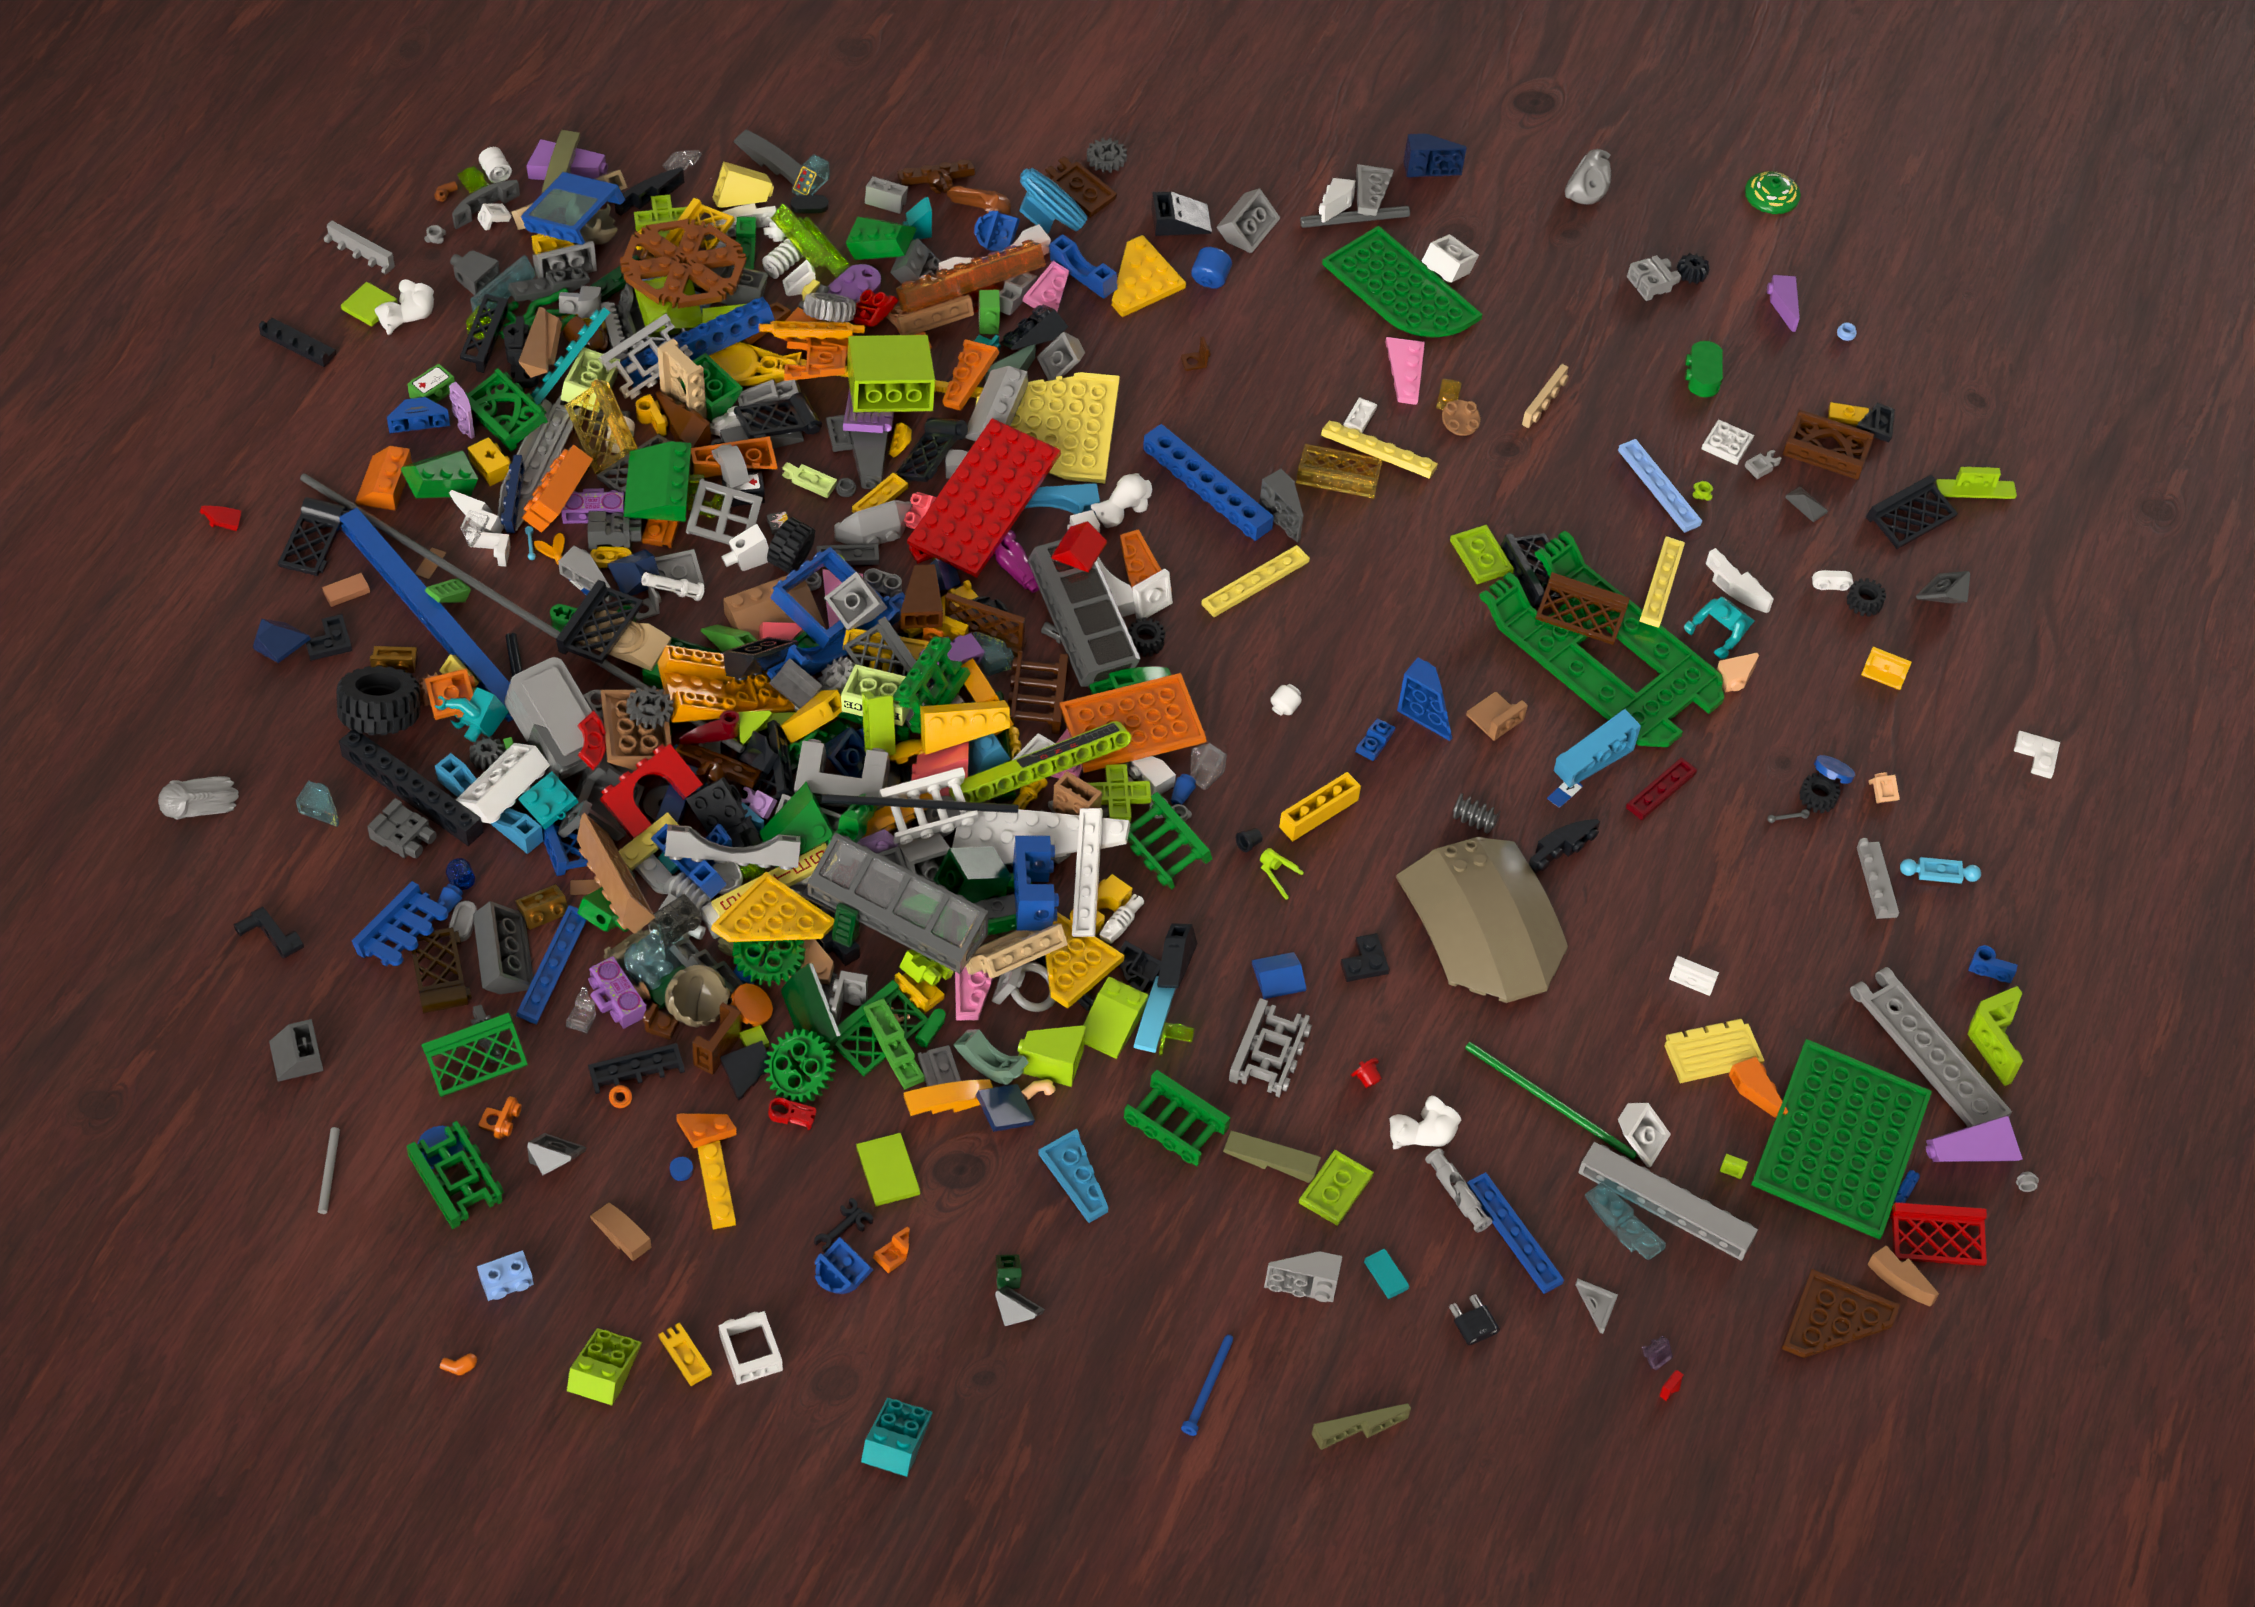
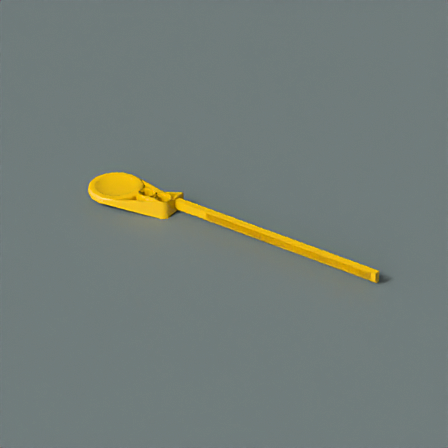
M737 342L709 355L741 386H757L770 380H774L776 384L784 381L785 364L806 366L807 360L802 359V352L781 356L743 342ZM845 366V375L836 376L848 377L847 366ZM935 380L934 391L945 393L949 382ZM976 387L970 397H979L983 388Z

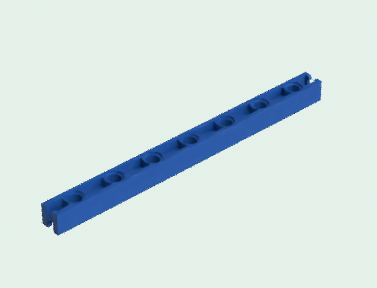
M358 508L340 516L339 519L343 523L341 525L342 531L449 654L456 655L479 681L478 688L494 694L506 707L505 697L510 683L442 604L426 593V586ZM510 712L505 716L507 722L513 719Z

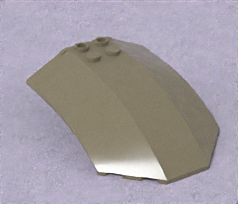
M1476 837L1432 850L1428 855L1396 875L1398 882L1431 938L1449 985L1455 987L1462 985L1470 988L1469 991L1483 996L1490 994L1499 997V1001L1506 1003L1548 990L1553 975L1555 976L1561 959L1568 950V945L1554 909L1541 883L1514 841Z

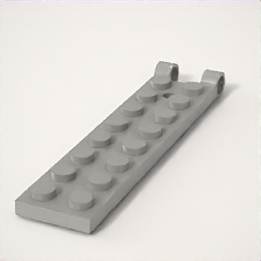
M1885 967L1876 972L1877 982L1880 986L1884 987L1873 994L1862 981L1850 988L1853 998L1864 1004L1968 1127L2011 1115L2012 1111L1895 977L1890 968ZM1894 1006L1898 1011H1893L1890 1007Z

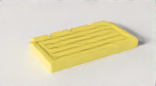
M1742 1019L1726 1022V1028L1723 1023L1706 1026L1705 1031L1703 1027L1686 1030L1685 1037L1682 1032L1666 1035L1665 1049L1680 1083L1729 1073L1732 1065L1757 1057L1760 1064L1764 1063V1058L1749 1024H1744Z

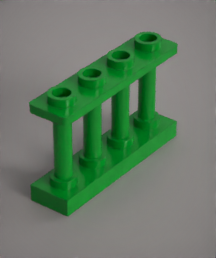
M1156 792L1151 796L1152 808L1130 825L1127 840L1131 844L1130 848L1135 855H1141L1144 858L1145 866L1150 871L1154 870L1158 874L1156 877L1163 886L1167 885L1172 890L1175 887L1172 880L1173 876L1196 859H1201L1207 864L1212 860V856L1207 846L1164 798ZM1156 815H1162L1166 819L1164 820L1165 823L1139 842L1133 833ZM1175 829L1178 833V838L1152 857L1145 848L1169 830ZM1188 844L1192 848L1190 850L1191 853L1167 871L1160 866L1159 862L1180 846Z
M1156 1070L1151 1075L1150 1087L1152 1090L1136 1109L1127 1104L1124 1109V1119L1129 1125L1136 1126L1144 1131L1149 1138L1156 1139L1162 1143L1167 1150L1179 1154L1185 1162L1198 1166L1201 1161L1200 1148L1214 1132L1218 1131L1224 1135L1228 1131L1230 1117ZM1159 1095H1163L1170 1100V1103L1153 1121L1145 1116L1144 1112ZM1177 1107H1181L1189 1112V1114L1176 1130L1171 1133L1162 1125ZM1199 1119L1208 1126L1194 1143L1189 1145L1180 1138L1193 1122Z

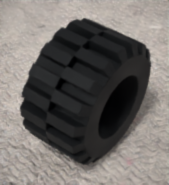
M794 517L787 519L777 530L770 543L767 561L787 573L797 570L805 561L813 546L815 529Z

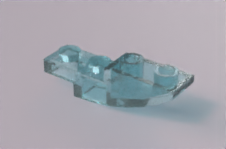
M1603 1182L1585 1194L1586 1199L1600 1219L1631 1252L1637 1250L1647 1260H1650L1665 1249L1666 1243L1634 1216V1209Z

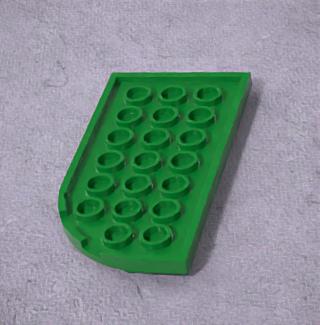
M1380 226L1368 231L1322 261V265L1386 321L1407 333L1424 337L1450 336L1462 332L1482 320V313Z

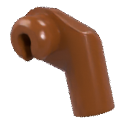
M452 181L438 186L434 195L435 199L439 202L445 201L450 192L458 190L456 182Z

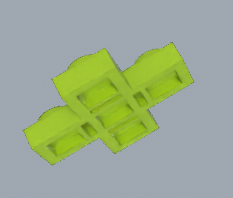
M670 195L651 196L652 210L634 212L636 231L641 230L646 225L677 221L687 207L672 208ZM670 230L659 231L658 234L665 238Z
M1127 764L1106 765V782L1088 784L1102 792L1101 805H1108L1110 819L1129 820L1131 822L1130 804L1151 803L1150 781L1128 782Z

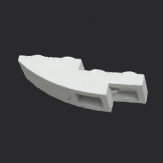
M755 203L723 211V213L731 215L735 219L725 233L729 237L736 236L737 217H756V228L769 226V222L777 221L775 206L756 208ZM724 219L715 221L716 226L723 225L726 222ZM711 234L705 236L706 240L715 238Z
M1716 548L1709 551L1706 565L1714 572L1712 581L1728 595L1746 606L1765 613L1769 612L1773 598L1759 584L1757 579L1753 578L1748 572L1741 575L1738 569L1733 567Z

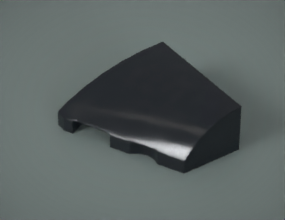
M1125 940L1119 950L1124 955V961L1118 967L1121 968L1126 980L1133 988L1146 993L1154 984L1156 976H1159L1161 961Z
M762 1041L720 1057V1062L729 1078L730 1086L738 1100L744 1097V1093L751 1085L754 1086L758 1082L761 1075L766 1074L764 1070L770 1066L764 1063L765 1060L770 1059Z

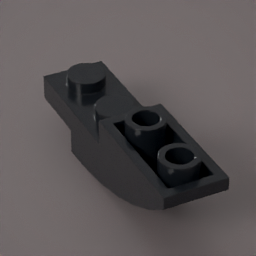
M1598 819L1571 823L1554 830L1539 840L1536 854L1530 858L1529 862L1533 872L1536 874L1538 871H1544L1550 864V861L1554 858L1558 859L1563 853L1568 857L1574 852L1578 853L1588 840L1592 841L1597 837L1600 821Z

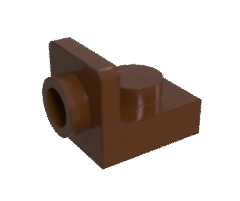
M653 1003L650 1010L647 1009L643 1016L646 1032L671 1040L679 1024V1021L673 1015L658 1011V1004Z

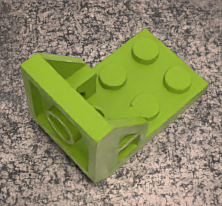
M2018 986L1981 1001L1967 1033L2004 1086L2013 1082L2023 1062L2020 1052L2015 1050L2005 1033L2007 1026L2011 1024L2022 995Z

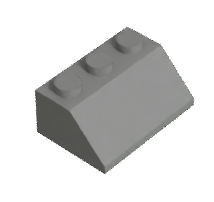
M1259 188L1244 193L1218 224L1217 229L1226 242L1252 253L1278 222L1280 216Z
M587 241L583 245L575 244L534 254L533 263L537 277H546L547 271L583 266L586 273L597 271L594 242Z

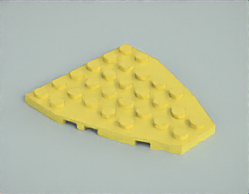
M1079 372L1067 378L1058 376L1056 380L1044 382V379L1028 382L1010 427L1061 450V455L1050 470V474L1065 480L1105 484L1120 376Z

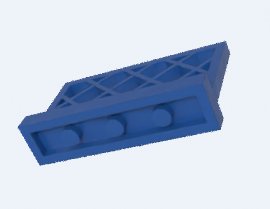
M555 823L546 830L541 826L543 842L557 876L565 875L568 869L587 866L588 860L582 856L578 849L574 848L578 842L576 834L570 833L567 836L573 839L571 845L563 843L561 841L562 837L557 835L559 826H556ZM571 852L580 856L579 860L569 862L567 856Z

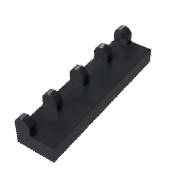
M271 318L267 323L261 321L259 324L261 336L323 367L336 356L335 349L274 318Z

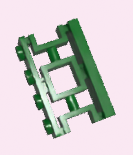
M933 637L893 695L895 701H900V707H911L914 712L909 721L911 724L909 727L913 733L921 734L920 706H923L922 703H924V706L950 704L971 674L968 668L961 667V661L949 659L947 653L952 648L950 638ZM932 677L935 684L929 691L926 684Z
M458 1121L453 1122V1126L444 1128L448 1139L430 1148L424 1139L420 1140L418 1144L413 1142L406 1146L408 1157L452 1229L460 1226V1221L469 1219L465 1208L482 1199H485L489 1207L494 1206L496 1202L500 1204L502 1203V1194L504 1193L501 1184L498 1181L494 1182L491 1175L493 1173L488 1163L481 1161V1153L477 1145L470 1143L468 1130L464 1125L460 1126ZM454 1135L457 1136L469 1158L463 1150L451 1156L448 1149L457 1145ZM421 1152L425 1154L427 1159L440 1154L443 1161L434 1165L436 1175ZM462 1161L470 1176L451 1185L443 1171ZM477 1172L488 1187L491 1195L486 1187L475 1193L471 1189V1185L479 1182ZM444 1189H446L450 1197L460 1191L463 1192L466 1198L456 1202L459 1212L456 1211Z

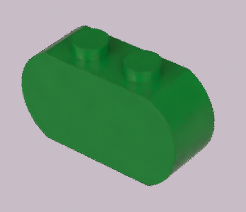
M1710 341L1697 342L1691 347L1690 354H1686L1685 366H1688V368L1686 369L1685 380H1688V389L1693 394L1700 397H1712L1719 392L1723 379V350L1719 345Z

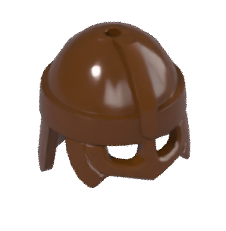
M579 316L572 318L564 328L563 335L569 343L572 340L576 342L580 337L578 334L579 330L584 325H587ZM602 325L596 330L584 348L599 353L606 351L608 337Z

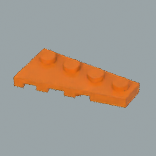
M1139 529L1120 535L1121 549L1131 588L1161 571Z

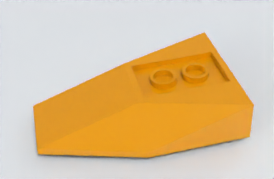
M666 645L657 662L663 689L666 694H670V700L674 702L673 715L670 717L672 723L719 719L720 715L727 710L735 711L739 715V712L769 710L771 713L794 711L795 709L793 703L769 684L771 679L767 675V670H764L763 674L749 675L746 680H735V677L726 676L723 654Z

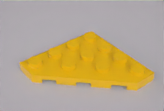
M1144 235L1127 242L1117 279L1118 289L1114 291L1112 306L1121 317H1124L1186 288V282Z
M765 872L712 924L711 930L728 942L823 939L833 928L834 918Z
M1057 912V922H1053V925H1062L1068 945L1046 954L1045 959L1050 997L1068 1009L1124 961V955L1097 937H1073V922Z

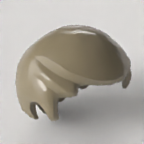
M577 195L568 207L566 214L567 225H575L594 205L597 199H589ZM608 203L606 209H599L579 230L585 242L593 241L594 245L605 244L617 233L618 229L613 225L615 220L609 216L611 206Z
M692 965L679 970L670 980L665 992V1003L669 1013L677 1021L696 1028L701 1025L708 1026L711 1022H716L719 1019V1006L722 1002L728 1003L730 989L725 987L724 979L713 968L704 965Z

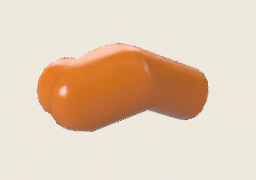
M471 1353L456 1361L444 1357L440 1363V1369L456 1375H463L475 1367L477 1357Z

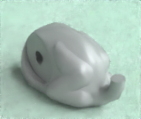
M1601 149L1589 151L1581 160L1565 187L1566 198L1587 205L1594 204L1603 198L1611 183V168L1608 161L1611 154Z

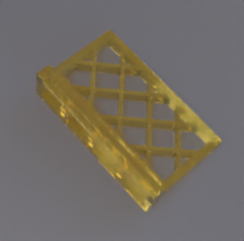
M596 379L591 383L592 387L571 400L565 407L585 453L593 458L591 467L594 473L599 474L630 451L638 448L609 383ZM595 392V404H588L590 395ZM578 403L582 404L579 416L573 410V407ZM587 406L594 407L590 419L584 417ZM599 409L604 413L602 422L596 421ZM583 420L590 421L587 433L583 432L581 428ZM595 423L601 424L598 436L592 434ZM606 426H609L611 429L609 439L603 438ZM591 436L597 438L594 450L589 446ZM602 440L609 441L606 453L599 451ZM613 444H618L620 452L616 455H611ZM598 454L605 455L600 466L596 462Z
M1305 444L1298 467L1296 483L1374 498L1383 460L1376 457ZM1307 452H1313L1317 455L1312 457ZM1333 456L1337 459L1331 461L1328 457ZM1322 459L1325 463L1320 465L1317 461ZM1348 460H1354L1356 463L1350 464ZM1342 463L1345 467L1339 469L1336 465ZM1367 464H1374L1377 466L1370 468ZM1362 467L1365 471L1359 473L1356 468Z

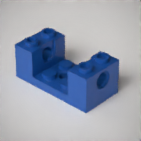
M1015 836L1013 879L1017 931H1041L1052 926L1053 922H1057V908L1054 907L1059 905V895L1054 893V884H1031V882H1049V873H1053L1054 862L1051 858H1055V845H1051L1050 836Z

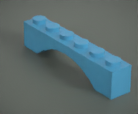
M1097 483L1039 487L1025 508L1053 507L1069 511L1073 514L1092 510V504L1100 503Z
M452 753L435 765L438 782L457 797L476 780V777L468 767ZM506 808L501 813V817L496 822L491 823L492 826L527 854L543 842L541 826L527 814L517 812L511 808Z

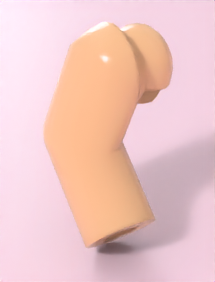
M1049 1079L1032 1082L1021 1092L1025 1100H1029L1040 1091H1044L1045 1095H1051L1055 1092L1056 1087Z

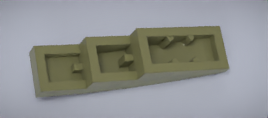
M561 130L550 159L542 193L562 172L571 174V165L576 157L575 150L580 141L579 132ZM554 190L551 195L561 196L563 191Z

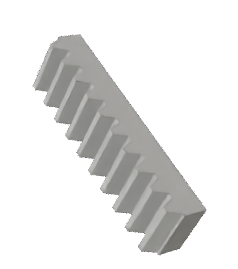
M604 302L600 303L601 309L605 307L610 311L604 322L609 345L612 349L625 341V338L623 337L615 304ZM628 349L615 358L619 359L620 362L627 359Z

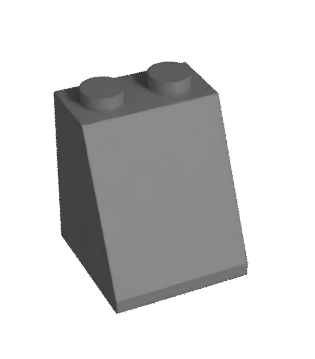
M937 832L926 839L919 837L913 839L908 844L902 845L898 843L905 865L909 871L917 875H923L929 881L935 883L934 877L950 848L941 834ZM914 890L916 895L921 894L920 892Z

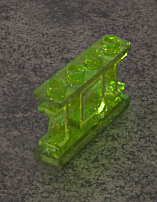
M784 204L771 217L773 222L813 267L817 268L819 265L822 267L826 266L837 278L850 265L810 218H797L789 207Z

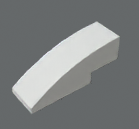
M453 490L450 491L449 494L456 505L479 529L488 533L502 532L505 526L501 524L499 516L492 514V510L485 502Z

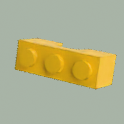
M1113 874L1107 879H1103L1098 885L1095 936L1103 929L1105 916L1098 910L1108 908L1116 912L1120 906L1126 905L1132 896V888ZM1072 910L1071 913H1070V920H1071L1072 922H1073V910Z

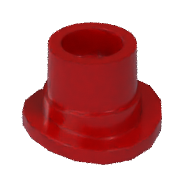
M1377 1058L1370 1059L1366 1063L1361 1061L1359 1063L1361 1067L1350 1074L1351 1077L1357 1076L1366 1089L1382 1080L1376 1066L1379 1063Z

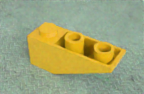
M838 690L820 691L781 725L790 744L833 720L842 712L841 696Z

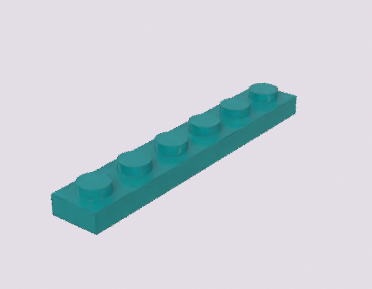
M605 307L600 309V311L596 309L590 316L592 320L588 326L584 325L579 330L578 334L580 337L576 342L572 340L566 347V350H568L564 357L561 355L554 364L556 368L553 372L548 371L542 379L543 385L540 388L536 387L530 394L535 400L536 405L543 401L610 314V311Z

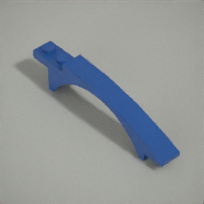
M901 592L892 598L889 596L884 597L882 601L887 606V609L872 621L855 629L868 631L879 624L878 620L884 616L891 626L901 620V608L905 594ZM845 633L824 649L820 646L812 648H800L795 644L790 646L785 661L768 669L767 675L772 680L789 658L810 676L817 674L827 668V664L832 665L834 659L838 661L840 657L845 658L849 655L843 649Z

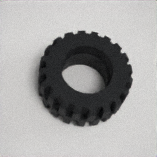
M382 666L358 668L353 670L352 673L345 674L338 682L336 689L337 716L344 726H347L352 731L356 730L358 733H368L369 735L398 733L399 730L404 731L408 729L420 716L419 683L410 673H405L402 669L397 670L389 666L388 668Z

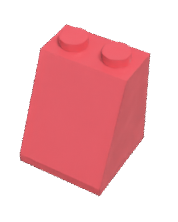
M969 741L927 755L925 753L917 755V764L912 763L911 781L963 767L965 778H967ZM949 787L940 790L941 796H950Z

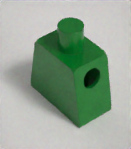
M603 887L583 897L577 912L580 916L606 932L617 926L624 932L629 931L628 928L624 930L618 923L617 919L619 917L609 907L611 902L601 892Z

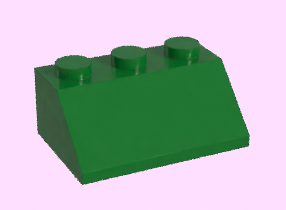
M705 353L693 360V362L697 366L701 365L704 370L706 415L712 422L716 417L727 413V410L734 405L742 393L743 387ZM681 379V386L686 394V386Z

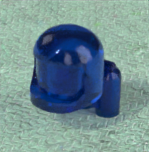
M456 858L448 863L446 875L452 886L466 890L474 885L475 875L467 860Z

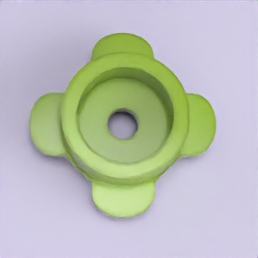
M1701 481L1694 484L1695 492H1693V497L1695 499H1705L1707 501L1712 499L1711 492L1713 487L1710 483Z

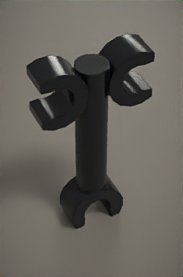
M849 1199V1204L852 1206L851 1209H846L843 1205L840 1206L841 1214L846 1217L827 1234H818L814 1238L815 1245H818L820 1242L826 1243L822 1247L823 1253L831 1247L833 1240L855 1222L857 1229L861 1232L865 1230L864 1225L861 1223L863 1220L873 1224L872 1215L858 1208L855 1199Z

